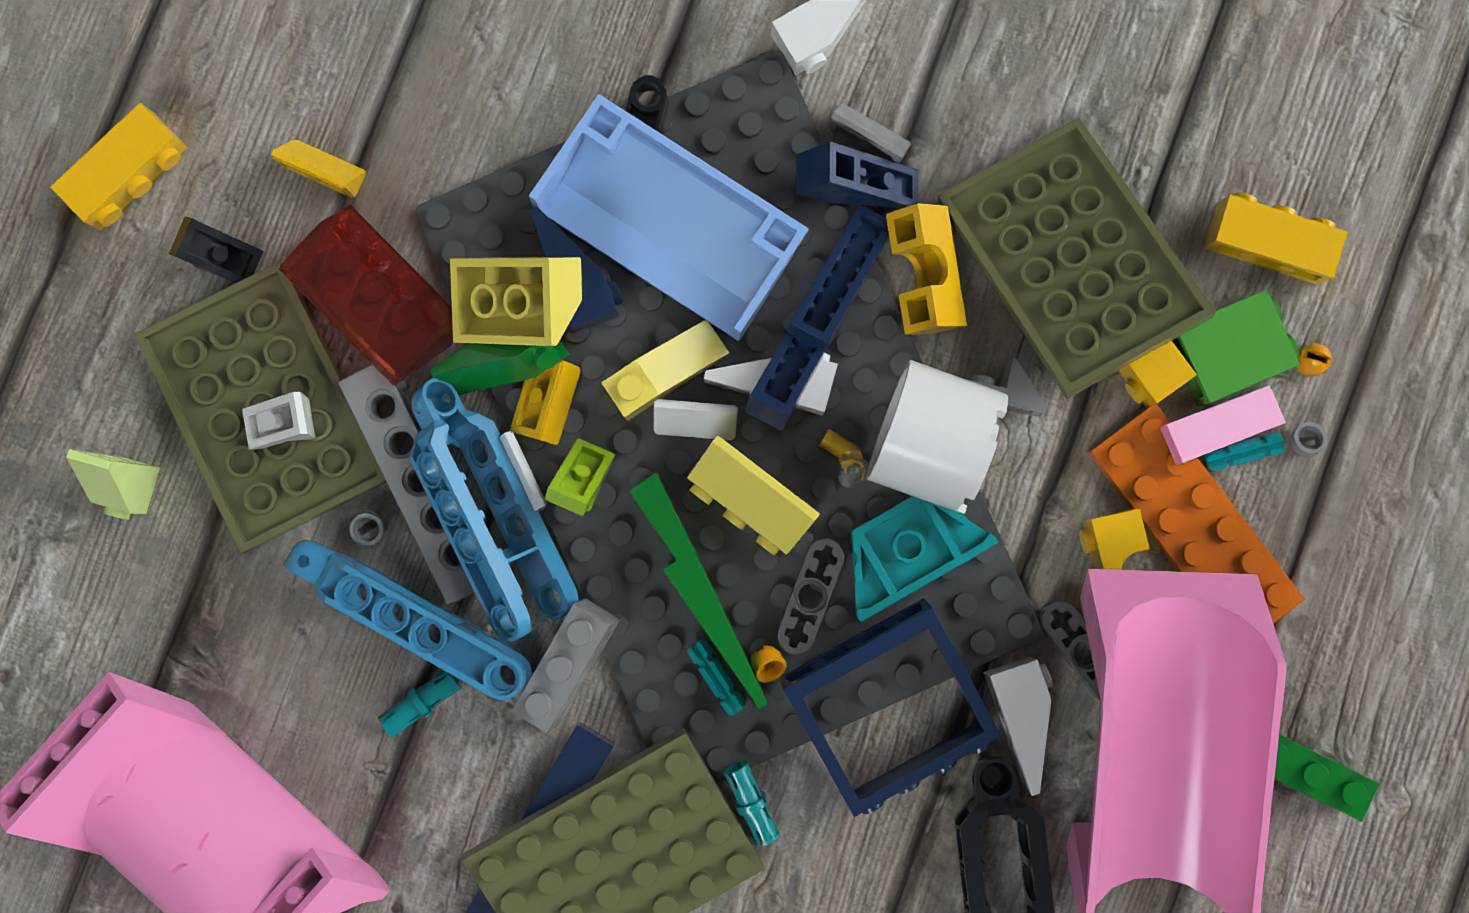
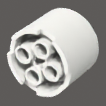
M909 360L902 372L884 417L870 459L866 480L965 514L967 505L964 504V499H975L998 444L996 438L999 431V425L996 424L997 417L1003 419L1006 415L1008 395Z

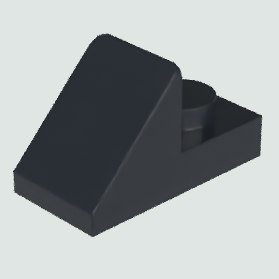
M185 216L169 255L188 262L196 268L237 283L254 275L264 251Z

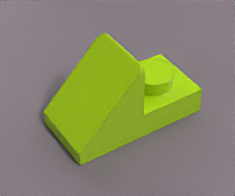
M578 438L549 485L544 500L584 516L586 511H591L615 454Z

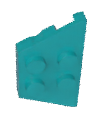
M914 496L905 499L851 530L855 608L858 621L861 623L998 544L999 541L994 535L987 533L956 511Z

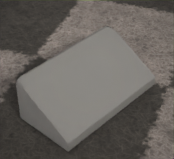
M845 104L840 105L831 116L828 127L829 131L871 155L900 164L911 145L908 140Z

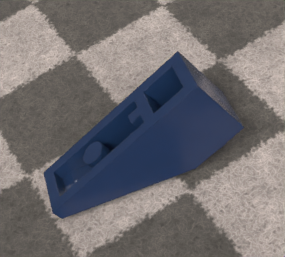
M827 142L796 154V194L826 203L902 209L918 203V169L837 143Z
M538 207L529 209L545 257H581L582 301L569 323L570 329L576 332L619 317L616 306L623 304L616 281L608 282L604 272Z

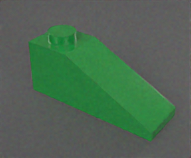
M561 340L556 346L469 343L429 369L434 378L451 384L458 395L535 378L570 354Z

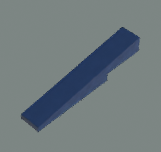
M859 205L793 317L786 335L750 394L745 409L746 413L783 431L889 238L887 219Z
M579 722L521 820L593 780L615 742ZM479 889L466 913H496L481 889Z

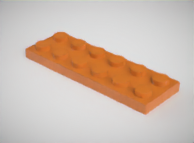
M1157 404L1145 408L1087 452L1130 509H1140L1144 528L1177 572L1257 574L1273 624L1305 600L1200 460L1194 458L1179 465L1175 464L1160 427L1171 422Z

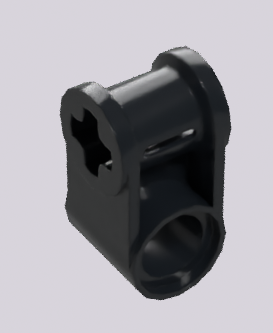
M653 75L639 77L630 88L625 110L662 135H664V124L669 106L664 83ZM647 91H655L661 96L659 102L651 107L641 105L639 98Z

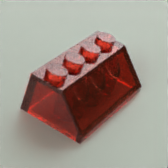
M351 204L321 221L280 264L279 270L393 386L403 381L453 344L452 307Z

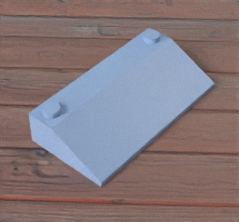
M600 94L596 96L529 195L533 208L538 207L550 220L737 341L741 339L761 309L809 228Z

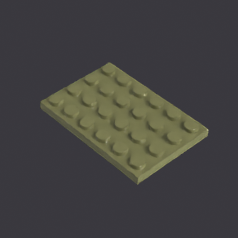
M1080 118L1073 120L938 195L939 205L948 206L950 221L1066 399L1214 317L1216 311Z
M282 261L134 334L240 553H247L387 483L338 384L343 379L286 264ZM291 392H301L309 399L315 439L286 441L263 449L249 450L242 412L243 408Z
M684 728L463 853L462 859L496 913H689L765 869L763 861Z

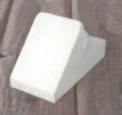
M291 392L242 409L249 450L263 449L286 441L315 439L310 402L301 392Z

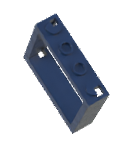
M924 598L779 677L786 696L854 817L861 813L869 814L876 811L883 805L885 800L897 793L905 794L911 792L918 787L921 780L934 773L941 774L949 771L956 765L957 760L970 753L977 754L985 751L992 745L993 740L1001 737L933 607ZM928 629L977 722L854 790L803 697Z

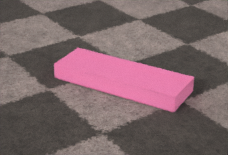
M1269 385L1164 425L1160 429L1175 464L1179 465L1286 422Z

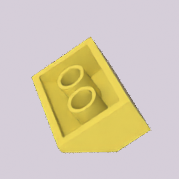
M581 257L450 259L453 343L556 346L582 301Z
M718 435L687 477L694 484L689 491L707 505H710L714 499L727 510L722 516L741 531L748 525L760 534L755 542L774 556L779 550L787 555L820 515L815 509Z

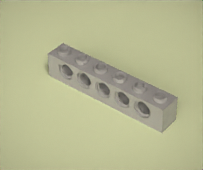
M381 360L339 381L338 384L447 605L456 603L474 594L475 592L462 566L454 564L450 559L452 545L444 529H438L432 522L434 508L426 492H419L414 486L416 472L409 459L411 451L406 455H400L396 449V442L401 435L409 433L413 438L414 444L416 434L421 431L412 411L411 403L404 391L409 388L404 373L399 366L393 368L391 364ZM392 397L395 402V411L390 417L383 419L378 412L379 404L383 399ZM434 460V464H435L436 470H437L438 473L440 474V470H439L438 464H437L436 461ZM452 497L454 506L459 513L457 503ZM471 535L472 543L477 550L476 542Z

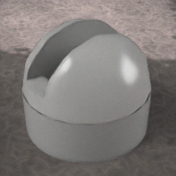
M1313 422L1299 425L1290 436L1292 451L1301 457L1315 456L1327 444L1325 430ZM1315 440L1316 445H1302L1300 442Z
M361 512L351 521L349 527L350 535L360 545H373L383 535V520L374 512ZM372 519L375 520L377 525L361 535L358 528Z

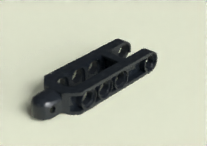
M999 756L984 757L976 763L973 769L974 797L968 801L954 819L965 913H991V906L985 897L982 872L987 871L986 863L980 855L978 830L982 829L981 825L987 817L1009 815L1016 821L1026 912L1055 913L1044 818L1019 798L1015 769L1010 763Z

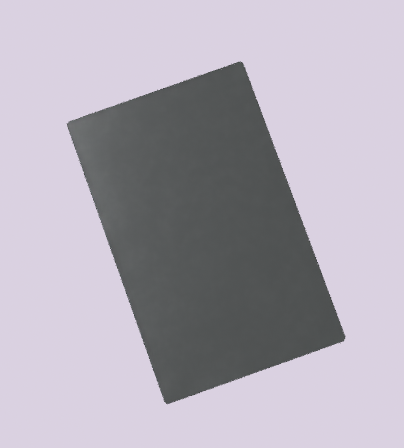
M780 51L768 53L668 97L669 106L664 124L665 137L809 228L761 309L739 341L710 323L729 351V354L706 370L773 357L786 335L793 317L855 214L852 205L826 203L796 194V154L824 143L785 56ZM657 101V102H655V103H653V104H650V105H648V106H646V107L654 106V105H656L659 101ZM565 142L428 200L416 207V216L450 294V259L545 257L529 210L533 208L529 195ZM553 222L604 272L608 282L616 281L623 304L616 306L619 317L573 332L568 325L560 339L570 354L562 360L580 367L581 372L558 445L514 433V436L544 498L549 485L578 438L615 454L591 511H586L584 516H581L549 501H546L544 511L582 599H588L620 619L604 649L647 748L684 728L715 782L718 783L726 779L723 773L724 769L736 761L741 763L742 760H747L751 768L811 741L786 696L779 678L767 683L759 681L768 704L761 709L757 707L663 571L674 563L676 559L629 492L656 472L663 482L749 663L754 651L762 650L764 645L773 646L786 661L787 667L781 675L783 676L923 598L933 607L966 671L1042 637V627L980 490L974 500L964 499V504L967 505L965 514L962 515L987 533L994 535L999 543L861 623L856 617L851 530L911 497V495L866 480V475L884 417L906 364L909 360L923 364L911 336L905 335L902 316L877 261H875L825 352L831 356L829 361L838 365L823 415L795 408L783 431H780L745 412L749 395L704 383L706 370L662 398L663 400L736 405L738 407L736 436L734 440L725 441L820 513L818 518L787 555L779 550L774 556L755 542L760 534L748 525L741 531L722 515L727 510L714 499L710 505H707L689 491L694 484L687 477L714 439L656 434L654 432V404L627 421L601 383L634 360L705 319ZM525 380L491 388L509 430ZM828 429L855 443L861 449L862 455L858 461L841 462L838 457L819 447ZM819 539L833 540L842 548L844 562L815 641L807 652L798 655L790 654L780 646L777 639V630L808 547L814 541ZM825 545L823 551L815 550L813 557L819 560L818 567L815 573L807 568L805 577L819 579L825 585H828L830 576H822V573L827 564L834 565L836 562V557L831 555L832 548ZM814 584L803 586L798 594L800 604L806 608L817 607L822 601L821 589ZM793 607L790 616H798L799 618L794 629L786 628L784 635L789 637V645L795 647L798 641L805 642L808 635L802 632L805 619L813 624L816 615H805ZM926 629L803 697L823 735L949 680L953 678V675L932 635ZM704 638L707 640L713 650V657H718L735 683L733 688L735 691L739 690L746 700V706L732 716L727 715L720 704L721 698H716L699 672V664H694L687 653L688 647L700 639Z

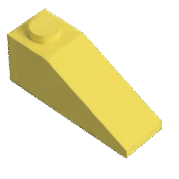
M704 320L634 360L601 383L624 418L629 421L652 406L657 399L664 398L727 356L729 351L710 323Z

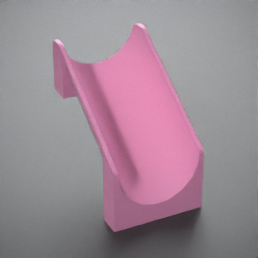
M1087 569L1080 600L1101 701L1091 823L1072 822L1065 846L1076 913H1094L1096 905L1112 888L1133 879L1162 878L1186 884L1212 899L1224 913H1261L1278 739L1286 680V661L1258 575Z
M108 672L0 790V824L5 833L103 856L163 913H342L361 903L382 900L390 891L386 882L375 869L349 848L195 705L111 672Z

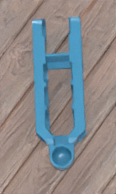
M436 378L430 379L420 386L412 396V411L421 431L416 434L409 459L492 629L501 640L513 642L529 634L532 629L530 628L531 620L528 610L520 596L523 592L509 565L517 563L537 606L547 618L556 620L566 616L573 604L579 602L578 593L538 510H534L499 438L501 435L494 421L479 413L466 411L458 393L451 384ZM445 393L450 396V402H449V403L447 402V400H446V398H445ZM481 442H483L487 448L488 459L482 451ZM452 444L461 449L509 548L504 550L501 548L497 549L483 521L485 515L482 510H478L464 482L467 478L464 472H459L447 445ZM434 460H435L436 463L438 464V467H439V470H440V474H439L438 471L436 470V467H435V464H434ZM499 478L505 484L506 495L501 490ZM452 497L457 503L459 513L454 506ZM517 515H518V516L522 519V521H523V524H524V532L522 531V529L520 528V526H519V524H518V521H517V518H516ZM471 535L476 542L477 550L472 543ZM553 589L559 594L561 605L556 601ZM508 611H509V613L511 614V616L513 617V620H514V622H515V626L512 624V622H511V620H510V618H509Z
M302 540L292 548L283 564L289 571L313 584L316 596L323 602L492 698L505 700L515 696L525 689L534 673V665L525 653L360 560L343 553H336L313 540ZM362 584L365 586L367 591V596L365 600H363L360 595V588ZM397 604L404 611L402 622L396 616L395 609ZM433 624H435L441 632V639L439 643L436 642L431 636V627ZM503 665L510 667L514 671V684L504 680L501 671Z

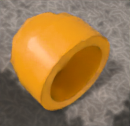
M1311 343L1299 349L1297 358L1300 365L1296 368L1301 374L1309 377L1323 374L1331 365L1332 355L1329 349L1322 344ZM1311 353L1322 357V362L1306 358L1307 354Z
M764 645L762 650L752 653L750 664L756 678L760 682L767 683L778 679L785 672L787 664L776 648Z

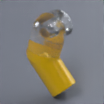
M828 429L819 447L839 458L842 470L838 475V480L843 486L854 488L859 484L860 480L865 478L866 474L861 449L855 443Z

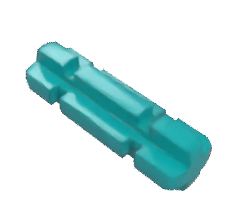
M1279 432L1262 435L1260 438L1255 437L1223 447V449L1220 448L1202 455L1206 470L1212 472L1225 469L1227 465L1229 467L1262 459L1264 456L1281 454L1285 451V443L1282 435Z
M703 638L690 645L687 649L688 655L694 664H699V672L716 698H721L720 704L727 715L732 716L741 711L746 706V700L739 690L735 691L733 688L735 683L718 657H713V650L707 640Z

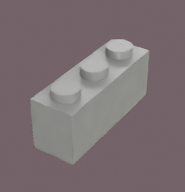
M588 599L574 603L511 712L546 734L560 725L620 619Z

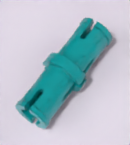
M443 670L418 689L416 687L410 689L407 692V697L378 716V719L385 731L394 738L422 716L427 718L433 714L432 709L449 696L461 690V684L458 683L459 681L455 676Z
M742 760L741 763L736 761L724 769L723 773L737 801L735 807L738 814L744 816L756 846H762V844L766 846L773 843L779 838L780 832L766 805L768 798L765 792L760 791L747 760Z

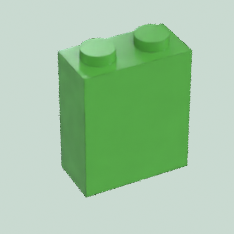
M1267 289L1217 310L1212 319L1172 340L1197 374L1186 382L1197 407L1217 401L1300 365L1297 358L1299 355L1298 346L1294 338L1286 333L1280 320L1282 318L1281 308L1276 299L1270 297Z

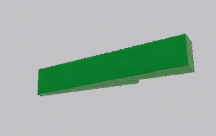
M656 472L629 492L676 559L674 563L663 571L757 707L761 709L768 704L767 698L663 482Z

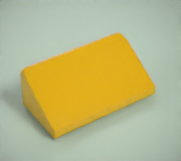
M291 140L273 149L271 153L272 158L283 168L351 198L356 197L366 176L364 169L299 140Z
M561 360L537 377L525 380L509 431L558 445L581 372L580 367Z

